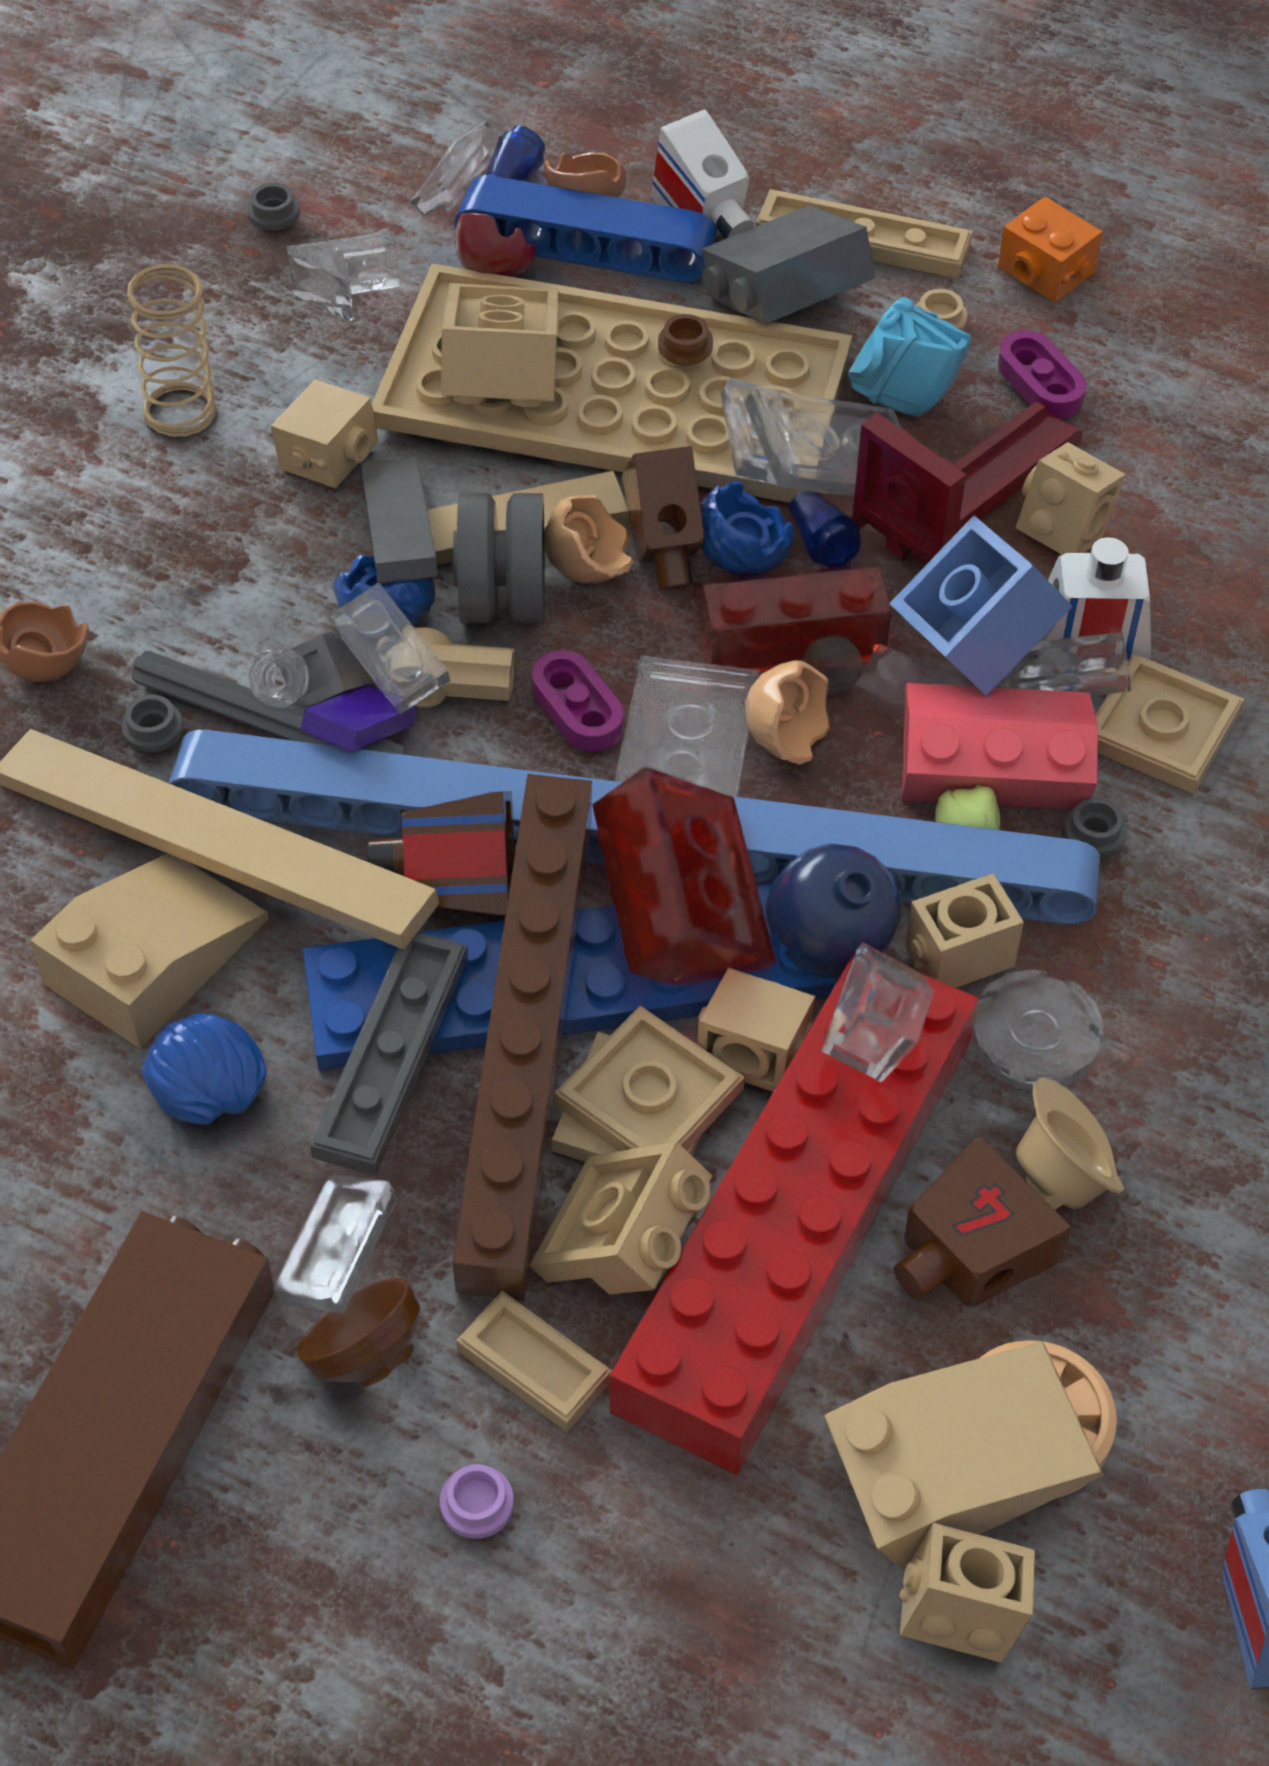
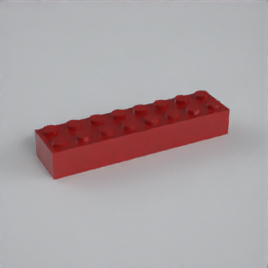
M869 951L851 957L684 1245L678 1262L672 1266L609 1375L611 1414L739 1475L972 1039L979 1002L978 997Z

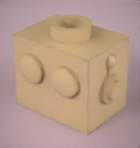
M316 379L271 425L280 470L333 488H337L357 464L366 459L370 450L379 441L371 397Z
M1067 442L1038 460L1037 466L1027 476L1022 488V494L1026 498L1016 529L1061 555L1065 553H1085L1092 548L1097 540L1103 538L1126 474Z
M992 873L912 901L905 947L914 961V967L921 974L957 988L1015 967L1024 922L995 874Z
M728 968L707 1007L704 1006L700 1012L697 1045L744 1076L745 1083L774 1092L813 1024L815 996Z
M932 1523L904 1572V1588L901 1589L899 1594L902 1600L900 1636L1002 1663L1033 1614L1035 1550Z

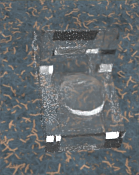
M393 231L286 246L293 295L345 320L354 321L352 293L400 287L397 245Z

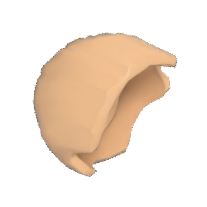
M574 495L559 501L552 511L545 528L544 546L550 563L571 581L582 584L604 583L629 572L630 567L634 563V560L626 555V547L630 540L628 529L612 518L596 495Z
M799 660L779 664L761 674L751 686L745 701L746 722L755 742L764 747L770 754L793 764L801 765L804 762L811 761L813 758L811 746L817 740L825 737L830 730V722L826 710L828 679L811 665Z

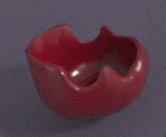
M476 213L458 215L455 240L456 254L466 269L480 273L518 278L526 273L534 263L536 246L534 244H527L520 228L515 229L510 237H504L499 234L496 221L492 216Z

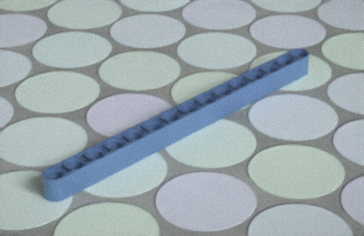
M193 730L183 737L169 780V784L263 821L402 838V812L490 792L512 791L515 852L527 774L592 781V822L586 858L587 863L765 885L774 883L781 871L803 852L828 843L855 846L877 857L890 871L900 895V903L911 905L912 901L994 873L1022 919L1076 925L1087 922L1097 912L1100 854L1095 847L1088 843L1072 839L364 749L351 753L332 745L214 730Z

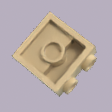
M677 1141L589 1156L529 1267L547 1283L592 1278L609 1295L655 1290L657 1284L665 1278L670 1268L680 1258V1239L686 1227L694 1221L699 1211L709 1201V1182L712 1175Z

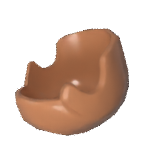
M562 153L555 169H553L550 160H545L544 162L548 186L617 198L625 190L627 177L623 165L619 160L606 153H584L574 157L567 153Z
M38 601L15 602L0 612V662L11 673L28 682L57 681L73 672L86 647L89 626L87 623H82L79 626L68 605L51 608L49 605Z

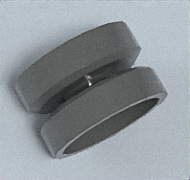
M490 493L459 494L457 531H454L453 576L454 585L458 586L460 623H491L497 614L498 586H506L508 615L514 623H544L545 519L543 493H513L507 502L506 530H498L496 502Z

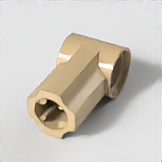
M426 627L408 630L401 636L392 684L393 694L397 698L417 705V708H431L439 705L445 696L510 701L514 688L515 649L452 644L451 640L444 633Z

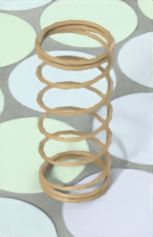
M158 264L145 268L134 275L128 284L127 290L128 301L135 310L132 313L131 324L139 332L135 337L134 346L138 353L142 355L138 360L137 369L142 377H144L140 390L146 399L143 413L148 425L158 433L171 437L189 436L205 429L215 417L214 390L210 384L211 367L207 361L209 358V346L205 340L207 324L202 316L204 312L203 288L198 276L189 269L174 264ZM159 273H175V274L183 275V276H185L186 278H188L189 280H191V281L194 283L195 286H193L189 281L183 280V279L178 278V277H176V276L155 275V274H159ZM166 279L185 284L194 292L195 296L190 303L177 299L161 298L150 300L141 305L136 301L134 291L147 281ZM163 302L183 306L171 311H155L145 308L151 304ZM191 311L196 315L189 325L180 322L164 321L153 323L141 329L137 323V315L139 313L156 320H172L185 316ZM198 322L201 324V333L193 328ZM166 325L184 328L167 334L147 332L154 327ZM189 330L199 338L191 348L184 345L165 344L155 346L144 352L140 346V339L143 335L162 339L175 337ZM201 344L203 346V355L196 350ZM166 348L187 351L177 356L163 358L149 355L156 350ZM193 353L201 360L195 370L186 367L169 366L159 368L147 374L143 369L145 358L165 362L178 360ZM204 367L206 369V378L199 373ZM170 370L190 373L179 379L161 380L152 377L160 372ZM197 376L204 384L201 387L182 381ZM148 381L167 384L160 386L150 394L146 391ZM175 390H188L196 393L192 397L178 402L168 403L156 400L164 393ZM200 395L208 402L202 413L185 423H160L153 419L150 414L152 404L167 407L179 406L197 399ZM206 415L205 419L199 422L198 424L188 428H180L196 423Z

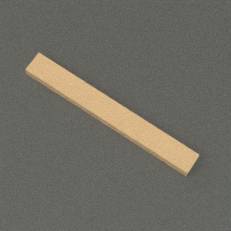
M29 729L0 761L1 786L403 950L439 905L436 889L33 729Z

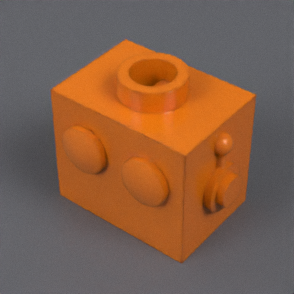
M1044 196L1004 226L998 268L1056 303L1095 273L1103 231Z

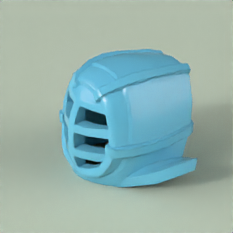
M899 298L881 317V320L850 368L848 378L851 381V387L868 397V400L874 404H881L889 409L912 417H920L939 403L950 389L969 349L971 336L959 330L953 324L937 317L938 314L935 312L925 311L914 305L913 301L909 298Z

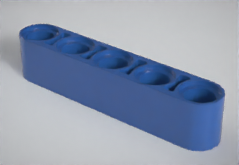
M481 175L473 179L454 221L456 230L458 215L466 213L486 214L495 219L497 230L501 236L510 237L515 229L520 228L527 244H534L536 246L535 257L681 283H691L702 276V272L705 269L702 248L714 244L717 236L716 226L712 220L696 211L491 175Z

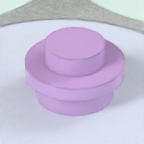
M481 1464L468 1465L453 1473L443 1485L440 1494V1509L445 1523L452 1531L466 1538L480 1539L496 1534L508 1523L514 1508L513 1490L507 1478L498 1470Z

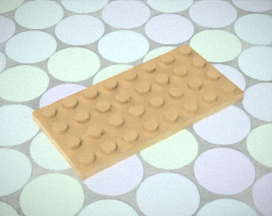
M432 263L374 397L372 407L376 428L617 472H624L632 455L635 453L692 446L697 486L714 489L717 485L724 487L730 482L740 481L743 484V491L752 496L807 506L851 354L853 335L777 322L765 324L754 318L497 274L480 273L474 270ZM450 283L559 289L554 401H543L542 405L537 407H519L510 404L509 399L487 398L484 403L470 405L455 402L453 396H441L442 327ZM681 314H690L706 322L713 336V350L706 360L698 364L682 366L671 363L662 357L658 350V336L670 318Z

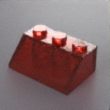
M862 563L693 581L692 591L711 677L765 672L779 664L794 660L803 661L811 666L886 658L892 610L880 566Z
M645 766L592 804L599 833L598 840L603 851L611 886V898L616 908L623 939L624 955L631 974L679 986L721 978L725 975L728 968L748 973L768 969L776 964L734 797Z

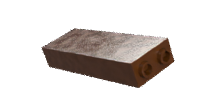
M143 1211L138 1215L0 1456V1640L74 1670L275 1292L268 1257H265L252 1244L240 1239H229L227 1242L201 1233L194 1224L177 1216H167L165 1219Z

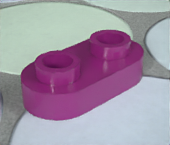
M1021 330L1012 332L1003 338L999 348L998 370L1030 406L1035 402H1040L1048 408V412L1059 419L1071 417L1081 410L1087 387L1086 379L1046 336L1034 331Z
M569 650L551 651L537 659L531 673L533 696L567 741L574 747L588 752L603 751L614 746L622 737L624 730L623 706L591 664L582 655ZM558 687H567L565 690L556 689Z

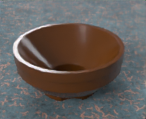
M393 1277L370 1284L351 1294L327 1311L305 1333L297 1348L298 1358L317 1379L337 1383L353 1382L354 1384L360 1382L363 1387L383 1380L393 1369L406 1361L414 1349L412 1340L418 1324L420 1304L415 1297L412 1287L407 1280Z

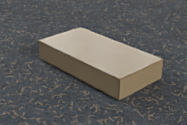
M503 1291L497 1295L456 1340L457 1351L566 1433L569 1432L609 1386L611 1369Z

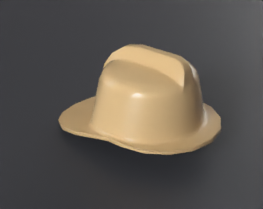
M1047 1078L1037 1080L1033 1084V1098L1037 1115L1016 1150L1018 1162L1027 1174V1183L1054 1210L1062 1205L1076 1210L1085 1206L1107 1189L1120 1194L1124 1187L1117 1175L1112 1149L1107 1136L1096 1118L1064 1086Z

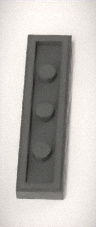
M417 457L361 463L377 582L390 583L435 578V576H438L436 555Z
M417 932L404 950L397 948L311 1142L312 1158L377 1176L468 961L467 945Z

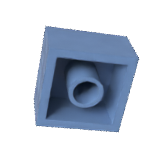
M975 516L953 536L889 603L985 696L1010 674L1026 654L1073 607L1028 560Z

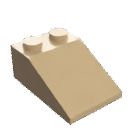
M450 283L442 327L441 396H453L455 402L470 405L484 403L487 398L509 399L510 404L519 407H537L542 405L543 401H554L559 289Z
M167 853L75 897L30 941L45 986L141 1049L269 918L267 911L190 862Z
M1042 1341L889 1383L824 1415L877 1549L903 1571L906 1569L907 1564L910 1563L932 1523L980 1535L1104 1476L1048 1350Z

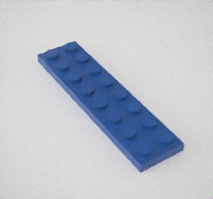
M773 883L579 910L562 1036L618 1028L639 1006H642L662 1021L697 1017L700 1015L704 1006L707 1007L728 968L813 995L815 1000L828 998L837 982L833 977L816 976L794 965L784 954L788 949L780 941L777 931L773 935L771 934L767 924V897ZM505 920L418 932L464 944L468 947V961L428 1055L486 1047ZM372 938L303 948L318 1070L345 1067L398 947Z

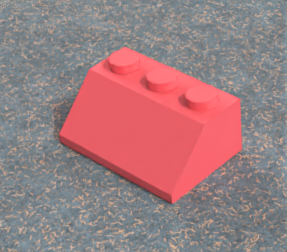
M906 683L901 800L938 802L939 797L948 788L953 791L958 788L973 789L976 785L991 787L994 790L998 806L1072 810L1081 801L1092 798L1097 785L1098 724L1090 693L995 687L985 696L976 686Z

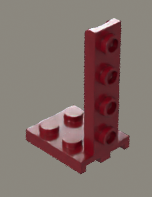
M1035 402L955 463H952L914 439L905 429L897 427L879 413H876L861 424L851 524L858 529L869 524L888 538L885 548L898 558L903 560L908 555H912L921 563L927 565L973 516L979 520L1021 489L1029 473L1037 466L1038 460L1067 442L1077 446L1081 443L1083 432L1073 424L1068 425L1048 412V408L1040 402Z

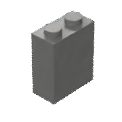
M811 205L702 248L705 264L702 279L711 298L765 324L875 278L867 227Z

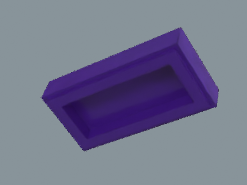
M366 685L305 709L300 730L352 753L413 726L418 706Z

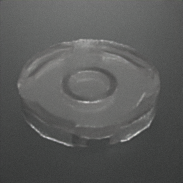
M1030 969L1008 973L988 984L979 998L971 1041L976 1057L993 1076L1015 1088L1033 1091V1084L1040 1078L1054 1080L1066 1088L1086 1076L1097 1060L1104 1023L1097 1003L1081 985L1068 978H1065L1064 983L1058 979L1049 978V972Z

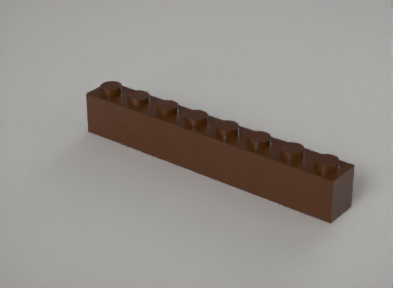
M527 774L452 1262L456 1293L497 1297L503 1291L515 1300L525 1301L592 822V781Z

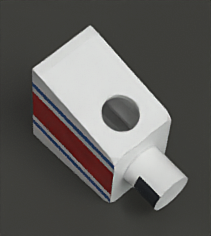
M704 109L661 127L650 196L657 205L692 210L706 215L715 224L717 236L722 234L725 239L753 228V221L743 210L749 183L748 173L708 112Z
M1110 537L1097 540L1092 546L1091 553H1065L1059 556L1048 581L1073 607L1038 642L1037 660L1128 662L1133 653L1151 660L1150 594L1145 558L1139 554H1128V548L1122 541Z

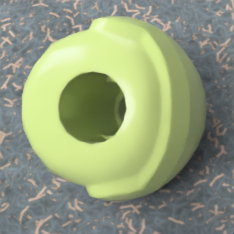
M976 785L973 789L958 788L953 791L948 788L939 797L935 809L936 822L1000 830V813L994 790L991 787Z

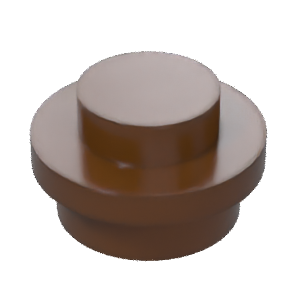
M690 314L677 315L670 318L658 336V350L662 357L671 363L682 366L698 364L711 355L713 336L706 322L701 318Z

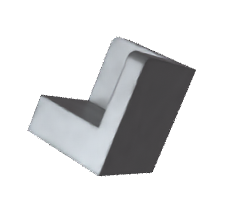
M359 626L320 634L275 656L294 704L304 709L366 685L371 686L380 681L379 674Z

